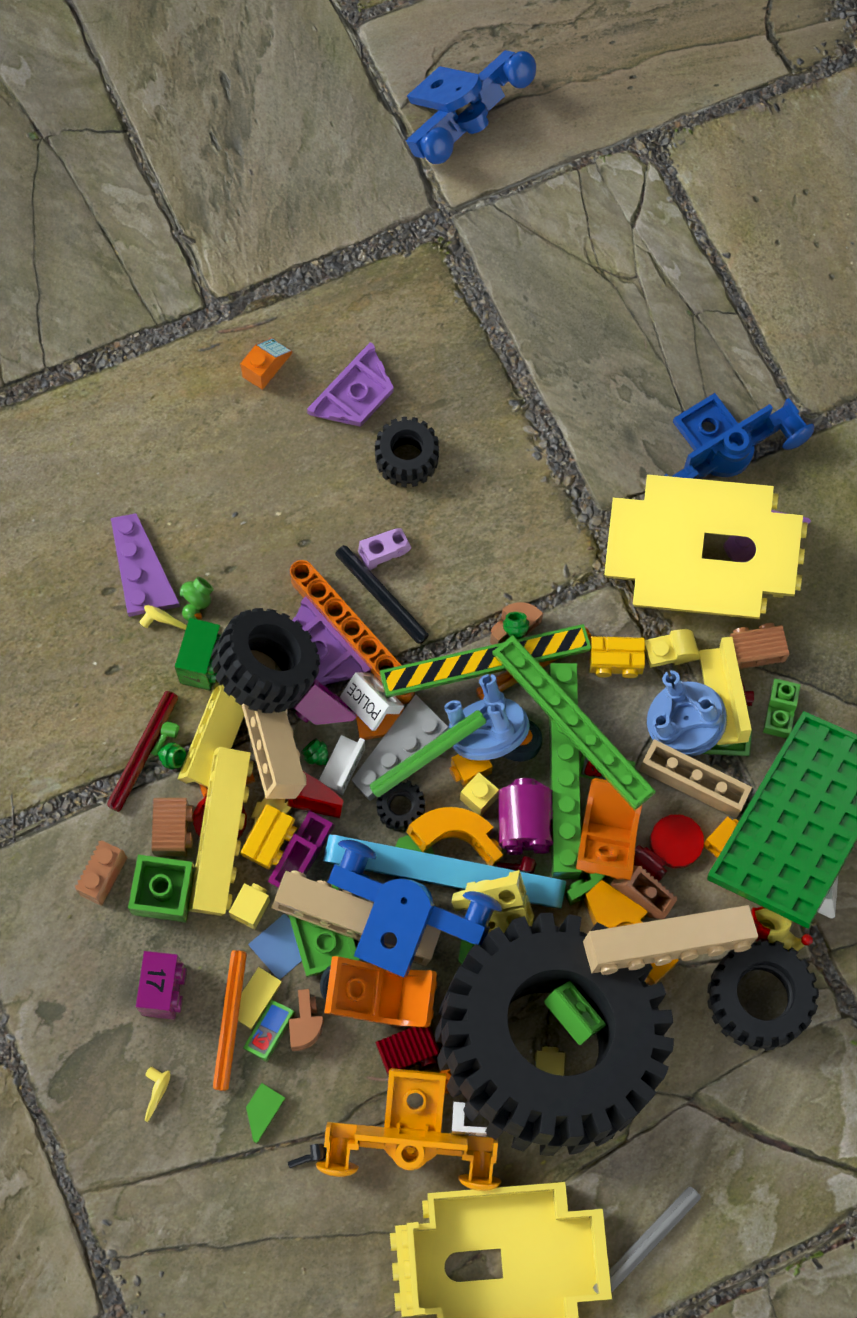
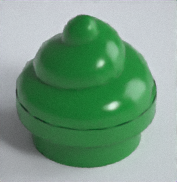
M522 612L508 613L503 621V629L510 637L513 635L516 639H520L529 629V620L526 614Z
M317 738L309 742L301 751L305 762L310 765L316 764L320 766L327 765L328 763L327 745L323 741L320 742Z
M171 742L158 751V756L165 768L173 770L182 767L186 759V751L178 743Z

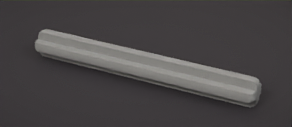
M691 1186L687 1187L609 1269L611 1293L698 1203L701 1196ZM596 1283V1284L593 1286V1289H594V1291L598 1294L597 1283Z

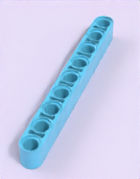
M331 834L328 835L323 862L340 865L346 849L340 847L338 843L342 840H354L367 845L376 854V859H368L365 871L465 890L469 882L475 881L477 883L482 880L503 878L509 876L510 872L515 871ZM520 872L530 903L562 909L566 881Z

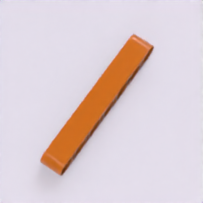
M298 560L291 565L290 576L293 587L303 598L306 596L368 665L371 673L381 683L379 674L381 667L390 666L393 668L402 666L308 561ZM300 572H306L307 574H309L304 579H299L296 577V575ZM319 590L325 592V595L320 598L312 595L315 591ZM333 609L342 611L341 615L335 617L331 616L329 612ZM349 628L359 630L356 635L352 636L346 633ZM366 647H373L374 649H376V651L370 655L365 654L362 650ZM415 692L395 697L402 704H407L413 699Z

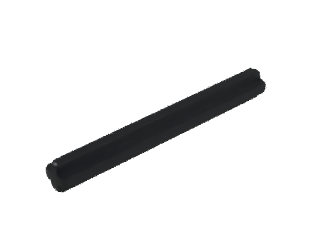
M343 545L335 552L336 557L416 643L422 644L429 637L427 631L347 546Z

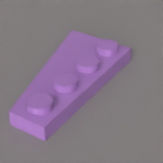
M137 514L111 518L128 616L146 614L144 609L146 605L154 606L161 610L180 607Z

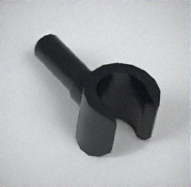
M324 1144L310 1145L311 1154L289 1161V1168L306 1162L325 1160L326 1147H324Z

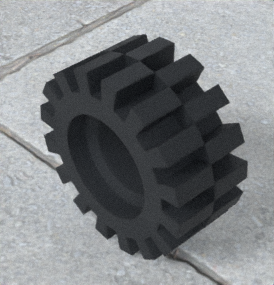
M407 780L406 783L400 782L380 797H377V814L380 817V821L382 824L385 823L389 829L391 827L395 828L397 832L400 829H404V832L407 831L409 824L425 813L424 794L422 791H419V787L416 784L413 786L411 781ZM398 796L408 798L412 805L410 811L404 815L395 814L390 807L394 798Z

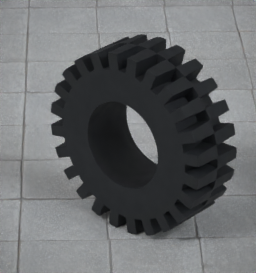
M541 913L532 926H528L524 916L512 920L505 933L499 927L493 929L487 934L481 946L476 943L469 951L463 964L459 966L439 1008L438 1014L442 1015V1018L436 1028L435 1042L443 1043V1047L437 1060L440 1071L450 1069L452 1074L446 1086L450 1095L454 1098L463 1093L468 1100L463 1109L466 1117L472 1122L481 1114L490 1121L485 1130L488 1136L497 1140L505 1131L514 1136L511 1148L524 1152L532 1143L540 1144V1155L554 1156L562 1146H567L569 1155L583 1152L591 1142H594L597 1147L606 1143L618 1130L620 1132L623 1131L656 1094L655 1089L664 1080L669 1066L663 1063L673 1052L674 1038L664 1037V1035L673 1024V1015L671 1010H659L658 1008L666 996L662 982L650 986L645 982V979L653 969L651 964H645L643 968L637 970H629L628 967L621 968L609 975H602L601 972L591 973L583 943L587 934L580 931L582 919L580 916L569 914L559 927L554 924L553 913ZM597 922L591 931L607 929L608 927ZM570 981L606 1023V1026L596 1033L598 1039V1058L595 1067L581 1074L560 1076L536 1068L520 1054L511 1039L507 1017L509 1005L515 1000L533 993L551 994L555 989Z

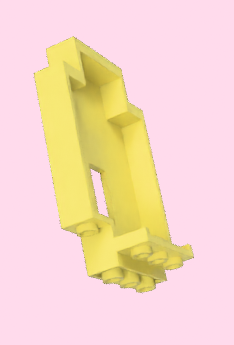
M647 475L644 500L613 498L604 576L612 579L635 581L634 607L760 619V613L766 614L767 598H762V594H772L773 597L783 598L784 596L794 597L795 590H801L802 575H797L798 564L803 565L805 549L800 548L801 538H806L808 523L803 522V515L771 512L772 509H777L779 494L773 493L774 486ZM704 534L750 538L756 546L755 556L748 562L702 559Z
M565 1182L497 1187L487 1191L461 1190L427 1193L428 1200L422 1201L423 1218H429V1223L419 1224L418 1222L407 1223V1225L395 1226L396 1233H390L391 1251H397L398 1263H392L393 1281H399L400 1293H394L395 1311H401L402 1317L437 1314V1318H579L577 1303L612 1299L603 1209L568 1212ZM501 1249L503 1278L456 1282L451 1280L445 1272L446 1259L453 1253ZM596 1283H597L598 1294H597V1293L594 1291V1289H593V1286H594Z

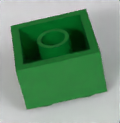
M189 618L175 663V670L180 684L211 691L212 684L218 682L215 677L217 673H214L212 668L213 660L211 656L212 650L222 634L219 624Z

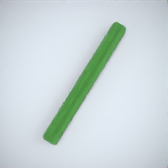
M476 710L373 781L369 785L371 791L375 796L380 797L486 724L487 721L483 714Z

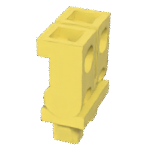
M520 870L510 872L509 876L503 878L482 880L477 883L475 881L469 882L465 890L453 893L452 904L455 911L468 909L471 901L462 895L469 891L487 894L500 903L502 911H493L488 924L490 926L489 932L499 927L505 933L512 920L524 916L528 926L533 924L534 914L528 895H526Z

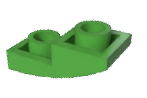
M774 679L763 733L788 738L792 731L794 712L797 707L801 684Z
M585 873L586 882L584 879H580L569 885L570 889L567 890L566 898L570 906L585 898V895L597 883L604 880L607 875Z

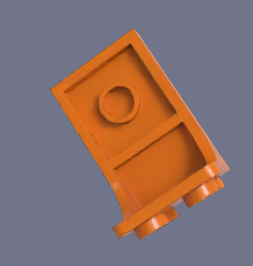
M594 778L591 781L582 822L576 869L583 870L589 874L597 873L611 876L614 879L631 880L642 805L634 811L613 786L604 779Z
M339 956L332 957L324 1013L394 1027H429L434 1014L433 1003L437 989V973L432 970H410L408 976L404 978L368 962Z

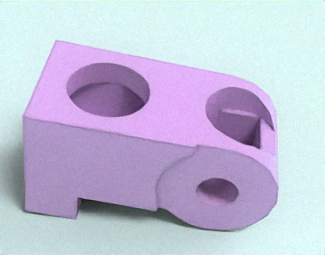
M397 528L361 540L358 553L364 565L369 570L377 568L378 564L406 554L410 551L411 546L403 530Z

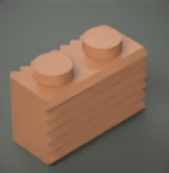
M766 623L755 630L741 627L735 629L729 636L733 638L739 669L783 663L789 656L782 625L775 626L774 623Z
M187 798L153 799L152 853L154 856H187V848H192V832H188V822H193V806H188Z
M101 840L98 841L97 850L93 851L94 855L88 861L89 865L85 866L86 870H83V875H80L81 879L77 880L78 884L75 885V888L81 897L102 906L126 862L127 856L123 850Z
M633 865L631 880L613 879L611 882L613 888L642 906L648 912L647 916L649 918L665 919L677 901V896H673L669 889H665V886L658 883V880L654 879V876H650V873H647L646 869H642V866Z

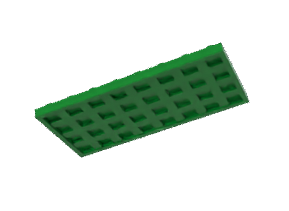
M803 711L708 873L707 880L809 929L857 842V734Z

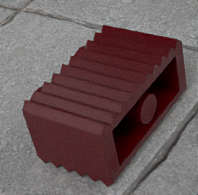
M430 1026L412 1027L375 1042L388 1077L390 1068L410 1070L409 1068L419 1064L421 1068L428 1067L437 1062L436 1057L440 1053Z

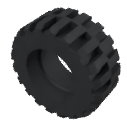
M254 608L252 611L245 610L240 612L239 615L234 616L230 620L212 650V668L214 673H217L215 677L219 685L225 687L224 692L228 696L232 695L236 698L235 702L238 704H245L249 706L248 709L253 711L260 709L262 713H272L274 710L276 713L283 712L297 705L318 676L320 657L317 654L318 649L316 643L311 641L312 636L310 633L304 631L301 628L302 624L297 620L294 622L289 619V615L276 613L277 610L267 609L264 611L263 608ZM251 650L268 655L277 663L281 671L270 669L261 664L253 656Z
M759 939L746 951L735 952L732 949L722 958L711 975V982L708 984L707 990L710 998L707 1002L708 1008L712 1009L714 1013L712 1019L715 1025L719 1023L723 1028L721 1032L726 1037L730 1035L734 1038L733 1043L739 1046L745 1044L749 1046V1049L756 1051L760 1048L768 1051L774 1050L779 1046L783 1047L802 1034L812 1022L811 1018L816 1013L818 1005L815 1002L819 997V989L814 987V983L817 981L815 974L809 973L807 967L810 964L805 958L801 961L796 956L798 951L792 947L790 950L783 948L784 943L775 941L772 944L769 943L768 939ZM753 970H763L773 974L782 982L787 992L788 1004L779 1017L769 1021L760 1020L744 1010L737 996V986L740 979L746 973Z

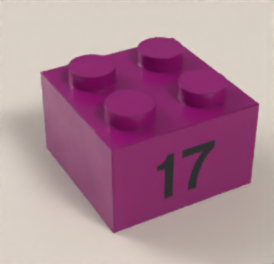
M144 951L136 1000V1008L142 1016L175 1020L176 1012H181L183 996H180V985H185L187 968H184V963L181 962L178 954Z

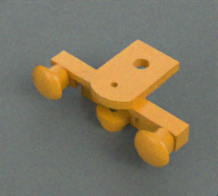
M390 1068L384 1127L327 1122L324 1147H327L326 1160L316 1163L317 1169L326 1175L346 1177L353 1175L359 1169L358 1165L349 1162L350 1149L359 1150V1147L384 1149L393 1158L394 1162L405 1170H416L437 1154L460 1156L462 1160L470 1161L469 1174L459 1176V1181L465 1187L473 1190L487 1191L495 1189L501 1184L499 1178L492 1176L493 1163H496L498 1138L495 1140L491 1137L441 1133L446 1073ZM410 1094H420L424 1100L423 1104L417 1108L411 1107L407 1102Z

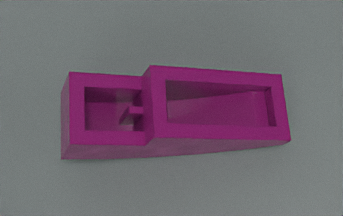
M309 810L299 830L291 838L268 882L279 888L285 871H299L306 875L328 840V835L333 831L335 824Z

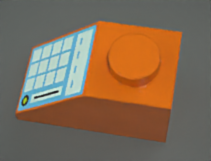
M273 338L256 344L240 363L242 377L263 390L291 356L292 351Z

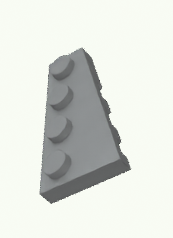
M415 695L352 778V782L371 801L376 797L369 786L373 781L449 730V727Z

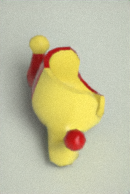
M752 907L750 910L758 933L756 942L759 939H768L769 943L772 944L775 941L784 943L783 948L790 950L792 947L796 951L813 943V937L809 934H804L801 938H797L790 932L793 921L764 907Z

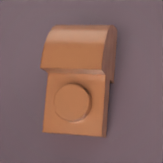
M517 602L502 609L501 619L503 620L511 612L526 614L529 620V629L521 638H525L542 622L543 613L537 607L528 603ZM502 620L492 627L490 638L492 645L503 643L510 638L503 629Z
M309 989L298 990L300 1018L289 1019L292 1051L304 1050L312 1046L319 1039L323 1030V1016L312 1017V1014L317 1013L316 996L311 997Z

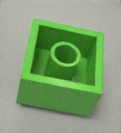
M138 854L128 905L131 914L186 922L195 872L193 862Z

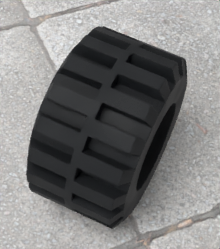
M402 417V421H397L395 418L391 420L390 426L386 423L383 426V432H378L377 440L375 441V461L379 473L382 472L383 478L386 481L390 478L391 484L395 486L397 483H401V487L407 488V484H412V487H416L419 481L425 483L428 476H433L439 459V440L435 436L434 429L432 427L428 429V423L425 421L419 423L418 418L415 417L412 420ZM408 444L417 447L421 454L414 459L403 460L396 457L393 451L401 445Z

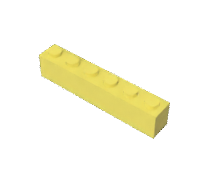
M218 747L214 751L188 911L222 916L226 913V910L229 911L231 908L232 894H229L230 883L235 881L237 868L233 867L234 856L238 857L241 847V841L237 840L238 831L243 829L245 814L241 812L243 803L247 802L249 796V787H246L247 776H251L253 770L250 752Z

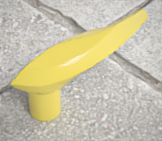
M150 605L144 606L146 614L139 621L143 627L148 628L153 620L186 630L187 625L173 618L165 611Z
M150 1067L146 1072V1077L155 1082L151 1100L146 1111V1122L151 1118L170 1081V1071L161 1073L154 1067Z

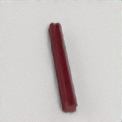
M171 691L164 692L107 802V806L117 812L121 811L161 734L162 725L167 722L178 701L175 693Z

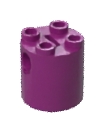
M532 778L516 779L498 792L499 846L505 848L508 855H521L523 851L533 850L536 854L549 853L550 847L553 846L552 790Z

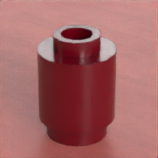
M638 845L635 848L634 865L642 866V869H646V872L650 873V876H654V879H657L659 883L667 873V870L664 868L667 863L649 848H643L641 845Z

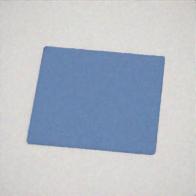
M283 914L249 943L250 948L279 980L302 961L291 921L286 914Z

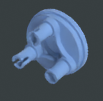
M670 671L671 677L666 672L662 678L666 687L655 697L647 714L648 732L652 740L655 739L690 757L705 753L714 747L724 734L727 725L725 705L721 697L712 688L697 682H683L676 671Z
M489 674L484 675L479 680L484 693L483 700L477 701L463 710L461 702L458 700L450 701L444 707L450 721L449 729L476 710H479L487 721L486 724L453 746L460 756L470 760H490L504 756L516 749L525 740L529 732L530 724L525 710L516 702L504 697L503 693L499 691L497 679L493 674L491 676Z

